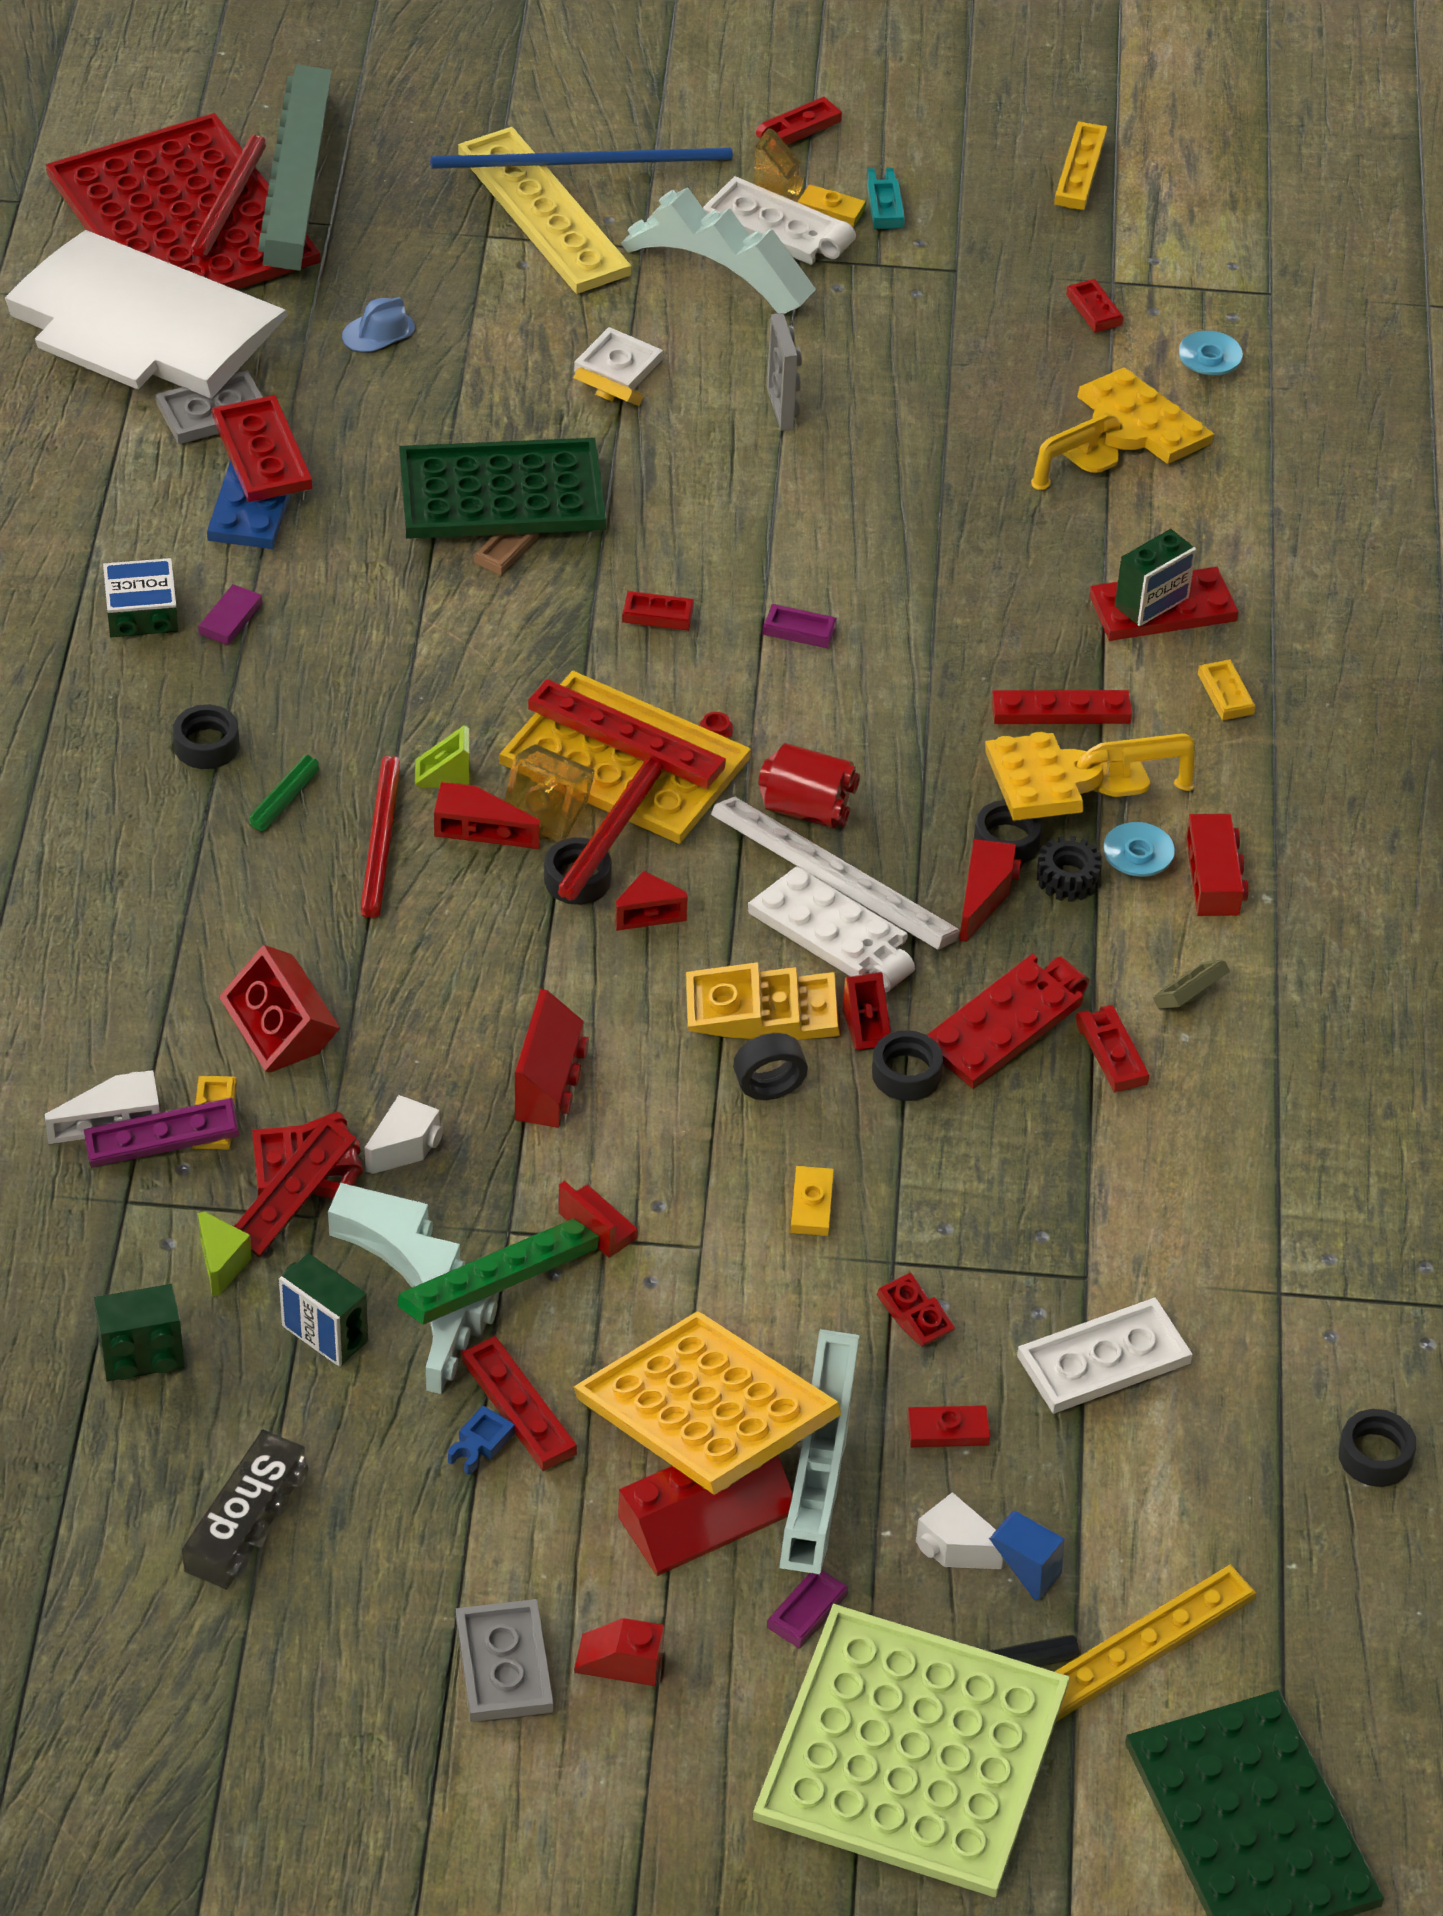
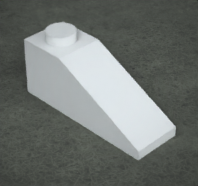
M153 1070L116 1075L46 1113L45 1122L48 1144L85 1139L84 1129L160 1113Z

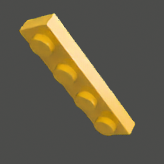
M1077 122L1055 194L1054 205L1064 206L1069 209L1085 210L1106 139L1107 126Z

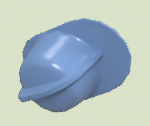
M401 297L392 299L377 298L369 302L362 317L352 321L345 327L342 332V341L346 347L353 351L361 353L373 352L411 336L415 330V323L406 314L404 301Z

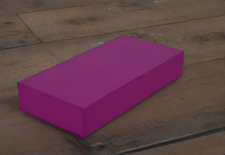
M232 584L198 625L199 634L229 645L263 604L262 595Z
M772 604L763 626V635L828 649L837 627V618Z
M821 1570L820 1574L809 1573L769 1617L767 1628L800 1649L828 1618L832 1605H839L848 1595V1586Z

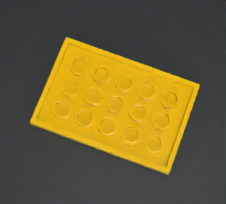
M573 670L560 684L726 758L725 769L708 789L660 769L661 775L630 818L629 822L675 843L681 844L750 759L751 748ZM535 713L499 754V764L606 812H610L644 763L643 760L538 713Z
M699 1311L573 1386L576 1398L713 1495L728 1488L732 1483L751 1471L758 1469L773 1457L791 1448L800 1440L823 1428L827 1423L841 1415L838 1401Z

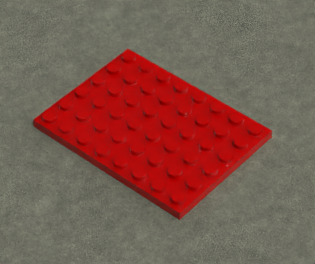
M216 113L46 164L48 177L87 231L235 290L296 271L263 265L264 252H258L269 184L256 167L208 255L201 258L200 256L195 257L192 254L193 249L191 245L243 151ZM307 234L301 269L321 263L320 252Z

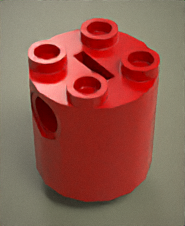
M783 743L779 750L764 761L758 785L766 810L819 823L829 828H836L837 825L845 827L848 821L850 807L846 805L850 793L855 794L858 789L860 774L856 773V767L852 761Z

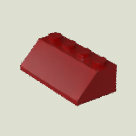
M779 1455L715 1495L675 1467L670 1466L619 1489L618 1518L656 1576H659L787 1518L793 1494Z

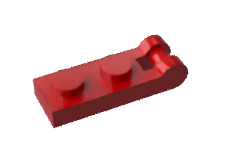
M822 97L761 123L756 129V136L763 142H768V146L775 153H780L788 144L842 122V111L826 97Z
M1114 1006L1100 1007L1099 1011L1090 1013L1088 1010L1076 1013L1078 1030L1087 1039L1113 1092L1147 1085L1150 1074Z

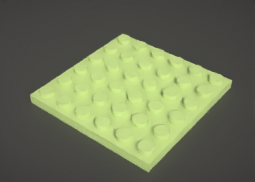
M833 1604L753 1811V1820L996 1898L1066 1694L1070 1677Z

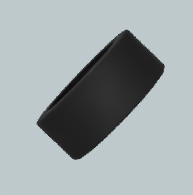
M211 704L196 705L184 710L176 717L173 724L175 754L181 762L190 767L215 769L229 763L238 753L240 748L238 721L232 712L221 706ZM206 729L220 731L226 735L220 741L212 744H198L186 739L192 733Z
M994 801L984 806L977 814L974 839L1016 844L1014 859H1021V864L1031 860L1039 851L1042 822L1040 818L1013 821L1006 801ZM997 825H1012L1024 830L1028 836L1015 841L1001 840L992 836L988 829Z
M574 837L556 843L545 855L544 883L548 892L557 900L567 904L583 905L600 899L606 894L611 885L612 859L609 852L606 853L596 868L599 872L589 878L574 900L569 901L566 897L561 898L558 894L560 890L559 884L565 876H562L557 870L566 864L574 863L590 839Z
M899 1030L887 1034L878 1041L873 1051L872 1079L877 1088L888 1097L901 1101H915L925 1098L937 1089L941 1081L943 1067L942 1051L936 1041L926 1034L917 1031ZM897 1056H913L925 1062L929 1069L917 1075H902L888 1068L886 1062Z
M783 1033L765 1034L748 1041L738 1050L733 1064L740 1088L745 1095L756 1100L777 1099L792 1093L803 1083L808 1071V1065L800 1044L796 1038ZM786 1061L783 1065L772 1071L755 1072L761 1066L770 1062Z
M1382 1409L1360 1411L1348 1419L1342 1430L1338 1458L1343 1469L1353 1479L1361 1483L1379 1487L1396 1484L1407 1476L1412 1467L1416 1453V1435L1411 1425L1393 1412ZM1369 1434L1381 1435L1390 1439L1399 1447L1400 1455L1395 1459L1387 1461L1373 1460L1357 1450L1354 1441L1360 1436Z

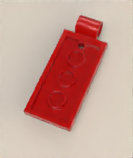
M1032 953L930 1031L927 1036L936 1041L940 1047L943 1064L968 1086L975 1089L1079 1008L1084 1000L1083 993L1089 985V978L1062 956L1053 959L1046 969H1042L1037 965L1038 957Z

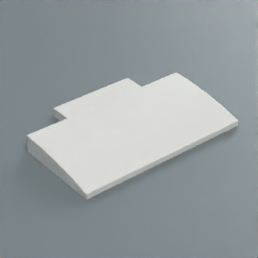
M87 230L77 235L46 258L5 297L12 317L43 329L35 338L39 349L138 390L152 375H155L211 399L287 317L285 309Z

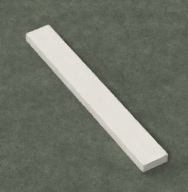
M737 797L729 798L714 805L712 816L934 948L940 949L956 942L960 930Z

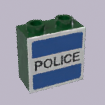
M1169 529L1123 555L1120 561L1114 606L1138 626H1141L1188 599L1196 548L1175 531Z
M171 558L103 564L110 637L178 632Z
M307 1253L301 1260L290 1264L286 1268L283 1275L279 1278L282 1326L340 1367L369 1341L367 1293L310 1253Z

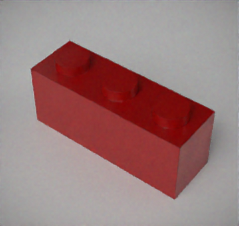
M1189 814L1185 839L1197 916H1240L1242 901L1248 900V881L1242 880L1241 877L1244 873V856L1237 852L1240 846L1239 828L1233 827L1231 814Z

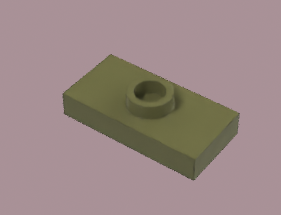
M1222 960L1202 962L1155 994L1153 999L1158 1009L1180 1007L1187 1001L1192 1002L1206 995V988L1228 974L1230 970L1226 962Z

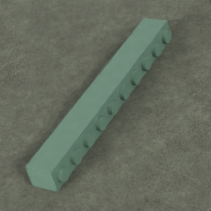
M295 64L294 76L288 75L286 92L284 94L283 109L258 252H264L263 265L301 271L332 71L330 69Z

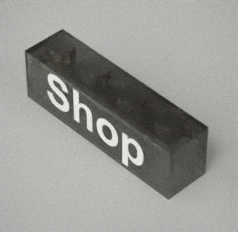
M264 1429L261 1430L183 1546L184 1572L226 1590L235 1577L240 1578L248 1566L250 1554L256 1546L261 1547L269 1532V1525L275 1516L280 1517L284 1513L288 1505L289 1495L295 1486L300 1487L307 1477L309 1467L306 1465L304 1446Z

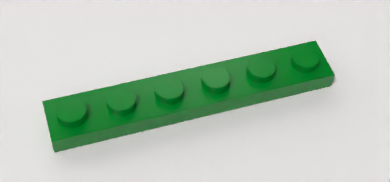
M574 1218L399 1293L398 1307L419 1323L425 1325L598 1249L599 1236Z

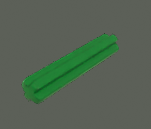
M304 755L249 816V825L253 829L256 828L259 832L266 830L319 771V761L310 755Z

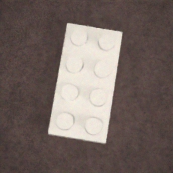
M1156 1297L1018 1346L1017 1357L1053 1414L1191 1364L1193 1355Z

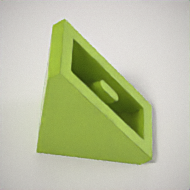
M463 725L415 759L416 786L419 788H440L441 782L470 785L469 728Z
M207 1212L198 1213L199 1234L212 1296L221 1295L252 1259L250 1235Z

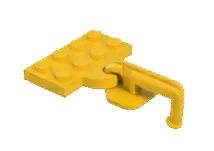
M1123 367L1079 387L1077 397L1094 409L1092 419L1048 438L1040 446L1031 484L1036 490L1047 489L1051 484L1049 471L1052 458L1061 454L1081 469L1092 473L1103 472L1116 466L1118 462V449L1136 450L1145 447L1166 464H1169L1211 445L1214 433L1180 409L1178 405L1157 392L1156 389L1135 376L1133 372Z
M1035 732L1030 736L1014 738L1011 736H1001L996 740L985 741L987 758L1013 821L1083 812V799L1080 794L1091 790L1113 797L1145 793L1150 789V779L1141 761L1179 757L1178 778L1174 780V785L1184 791H1192L1194 789L1195 744L1192 737L1188 734L1181 733L1105 742L1092 747L1088 751L1060 749L1054 733Z

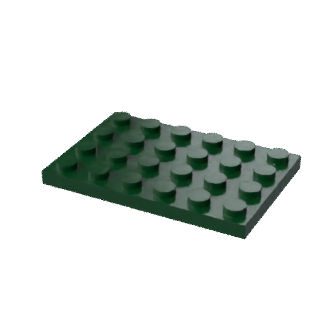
M595 437L399 446L406 539L606 530V515Z
M1279 1690L1126 1735L1125 1745L1207 1916H1353L1382 1907L1384 1896Z

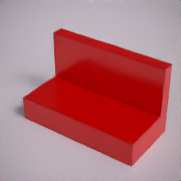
M565 1180L559 1184L558 1213L567 1221L574 1218L599 1236L598 1249L608 1258L638 1238V1228L588 1184L577 1191Z

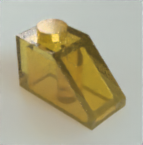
M768 128L756 144L754 184L791 200L794 195L800 193L803 185V177H800L801 163L778 134Z

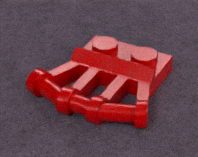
M334 1112L328 1115L350 1132L346 1127L347 1120L341 1112ZM324 1117L300 1126L252 1129L258 1196ZM357 1138L353 1146L328 1175H341L340 1183L355 1186L357 1178L363 1173L362 1162L358 1159L361 1149ZM324 1180L313 1195L332 1198L333 1200L340 1183Z

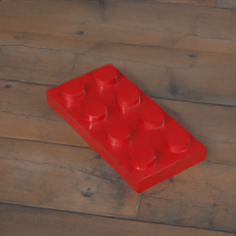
M276 395L212 408L213 420L248 503L313 489L311 475Z
M1218 566L1193 570L1189 598L1141 626H1138L1114 606L1118 582L1090 586V599L1109 641L1236 622L1239 611Z

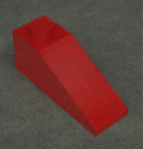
M441 782L434 808V837L539 849L540 820L477 786Z
M973 839L960 941L967 942L1010 894L1011 880H1019L1021 859H1014L1016 844Z

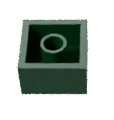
M173 1284L94 1297L99 1345L106 1382L128 1380L136 1376L153 1373H168L172 1370L185 1368L181 1325Z

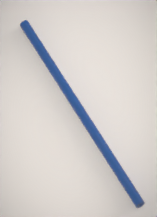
M732 148L431 156L430 166L431 169L715 161L732 160L733 153Z

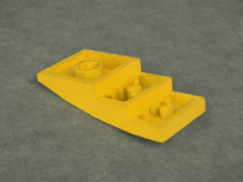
M758 962L686 972L689 1032L743 1039H754L770 1033L788 1034L796 1038V1040L840 1036L837 984L834 972L798 977L796 967L760 972Z

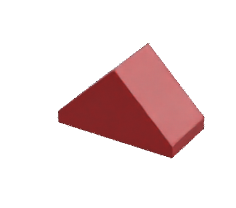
M643 871L616 900V931L687 921V892Z
M882 972L845 977L843 1014L855 1050L876 1047L878 1041L891 1033Z

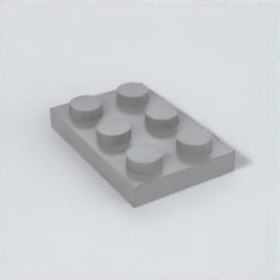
M784 313L771 314L767 390L780 431L792 430L794 416L799 414V405L795 391H800V377L797 367L802 365L800 347L794 346L795 335L793 326L787 325Z
M246 370L235 373L212 399L191 391V389L181 387L156 394V404L177 443L181 444L219 434L213 420L212 408L262 398L263 396L250 373Z
M537 1599L456 1608V1623L470 1722L553 1713V1698Z

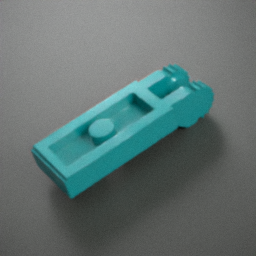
M867 168V194L873 229L904 228L905 217L899 182L895 178L894 168H886L884 180L876 179L875 168Z

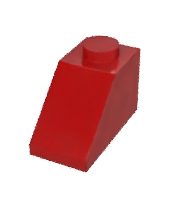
M622 1618L582 1634L574 1673L656 1686L663 1654L664 1625Z

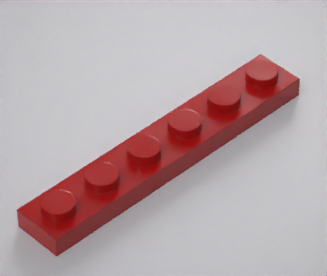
M546 679L528 699L529 710L640 760L645 761L652 758L654 761H659L662 764L661 769L705 789H708L725 769L726 758L549 679Z

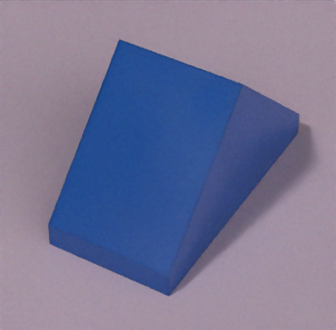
M1017 1511L1011 1512L989 1538L1034 1600H1040L1062 1574L1065 1539Z

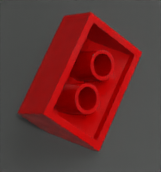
M263 945L219 996L261 1066L269 1073L318 1055L340 1030L339 1025L294 955L267 945Z
M540 989L515 1070V1120L559 1128L562 1115L570 1113L573 1098L570 1088L571 1086L578 1085L581 1065L578 1064L579 1058H586L589 1037L583 1036L584 1021L552 993L544 989Z

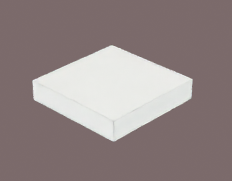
M608 327L574 362V372H576L577 368L582 367L634 390L663 360V350Z

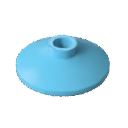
M1217 331L1194 332L1186 336L1179 346V357L1183 364L1189 369L1205 375L1229 373L1235 370L1242 361L1243 353L1239 343L1232 337Z
M1129 822L1113 828L1104 841V854L1108 862L1117 870L1132 876L1145 877L1161 873L1170 866L1174 858L1175 848L1170 836L1159 827L1148 823Z

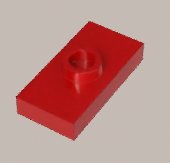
M1096 279L1067 286V297L1094 333L1123 325V315Z
M627 591L622 613V623L689 631L694 609V599Z
M986 1405L908 1407L907 1419L910 1448L989 1446L990 1432Z

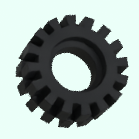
M1059 836L1057 843L1054 839L1048 841L1047 846L1043 845L1038 856L1036 880L1039 881L1038 886L1041 890L1046 888L1045 894L1051 896L1053 893H1056V899L1062 901L1063 896H1068V902H1074L1075 896H1078L1079 900L1086 899V893L1091 896L1094 894L1095 888L1098 889L1102 856L1100 852L1096 853L1097 847L1094 844L1087 847L1088 840L1082 838L1079 843L1076 842L1077 836H1070V841H1065L1064 836ZM1070 865L1079 868L1080 871L1067 872L1058 867Z

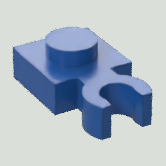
M482 1406L459 1431V1441L461 1442H457L449 1448L448 1463L452 1465L458 1458L466 1457L468 1459L464 1463V1472L468 1475L473 1473L478 1467V1458L481 1454L491 1460L515 1434V1424L487 1407Z

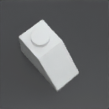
M398 1095L365 1146L366 1172L374 1174L424 1160L431 1147L436 1148L442 1138L443 1127L440 1126L439 1110Z
M953 1492L918 1519L916 1543L927 1557L936 1559L942 1566L1002 1569L1007 1565V1562L989 1540L996 1529Z

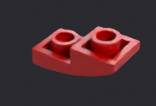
M911 1272L878 1289L876 1295L899 1326L921 1347L955 1330V1326L935 1297L931 1299L927 1297Z

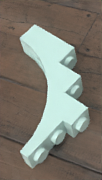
M688 187L677 193L671 190L659 199L661 205L647 219V222L641 219L634 223L627 230L629 235L621 242L628 253L647 247L665 246L685 249L704 255L728 267L745 279L765 297L777 313L785 314L800 307L816 290L773 229L762 234L755 231L749 235L730 208L720 213L714 210L707 214Z
M340 1183L328 1210L330 1236L354 1243L379 1256L398 1271L411 1287L465 1265V1261L460 1260V1244L431 1237L433 1221L428 1220V1204ZM492 1295L430 1322L433 1343L426 1364V1391L442 1394L447 1380L452 1381L456 1375L458 1358L456 1357L459 1349H466L470 1335L481 1338L486 1323H493L497 1311V1302L492 1301Z
M822 1329L819 1331L812 1385L838 1401L841 1415L803 1439L792 1501L784 1530L779 1568L815 1574L821 1573L828 1549L832 1512L837 1497L841 1460L846 1445L860 1335Z

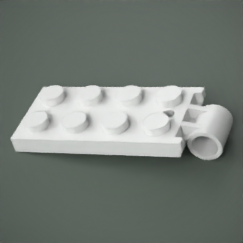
M736 176L703 207L707 214L714 210L720 213L730 208L749 235L755 231L762 234L773 229L792 257L810 265L815 262L816 253L823 254L830 259H836L856 238L854 228L847 222L837 220Z
M798 866L748 902V913L847 975H862L868 971L869 973L882 972L885 992H889L915 970V965L910 955L904 950L898 949L908 939L905 931Z

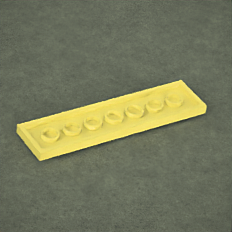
M513 127L458 144L459 155L535 153ZM546 165L471 168L576 294L631 275V264Z

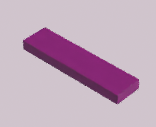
M232 1097L84 1129L88 1160L91 1168L240 1136Z

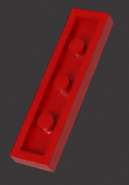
M992 690L991 701L994 724H1131L1132 710L1129 690Z
M328 1115L321 1120L234 1225V1227L250 1235L251 1252L259 1258L356 1142L355 1136Z
M496 1336L462 1351L463 1364L502 1417L515 1424L516 1436L542 1471L577 1455L576 1443Z

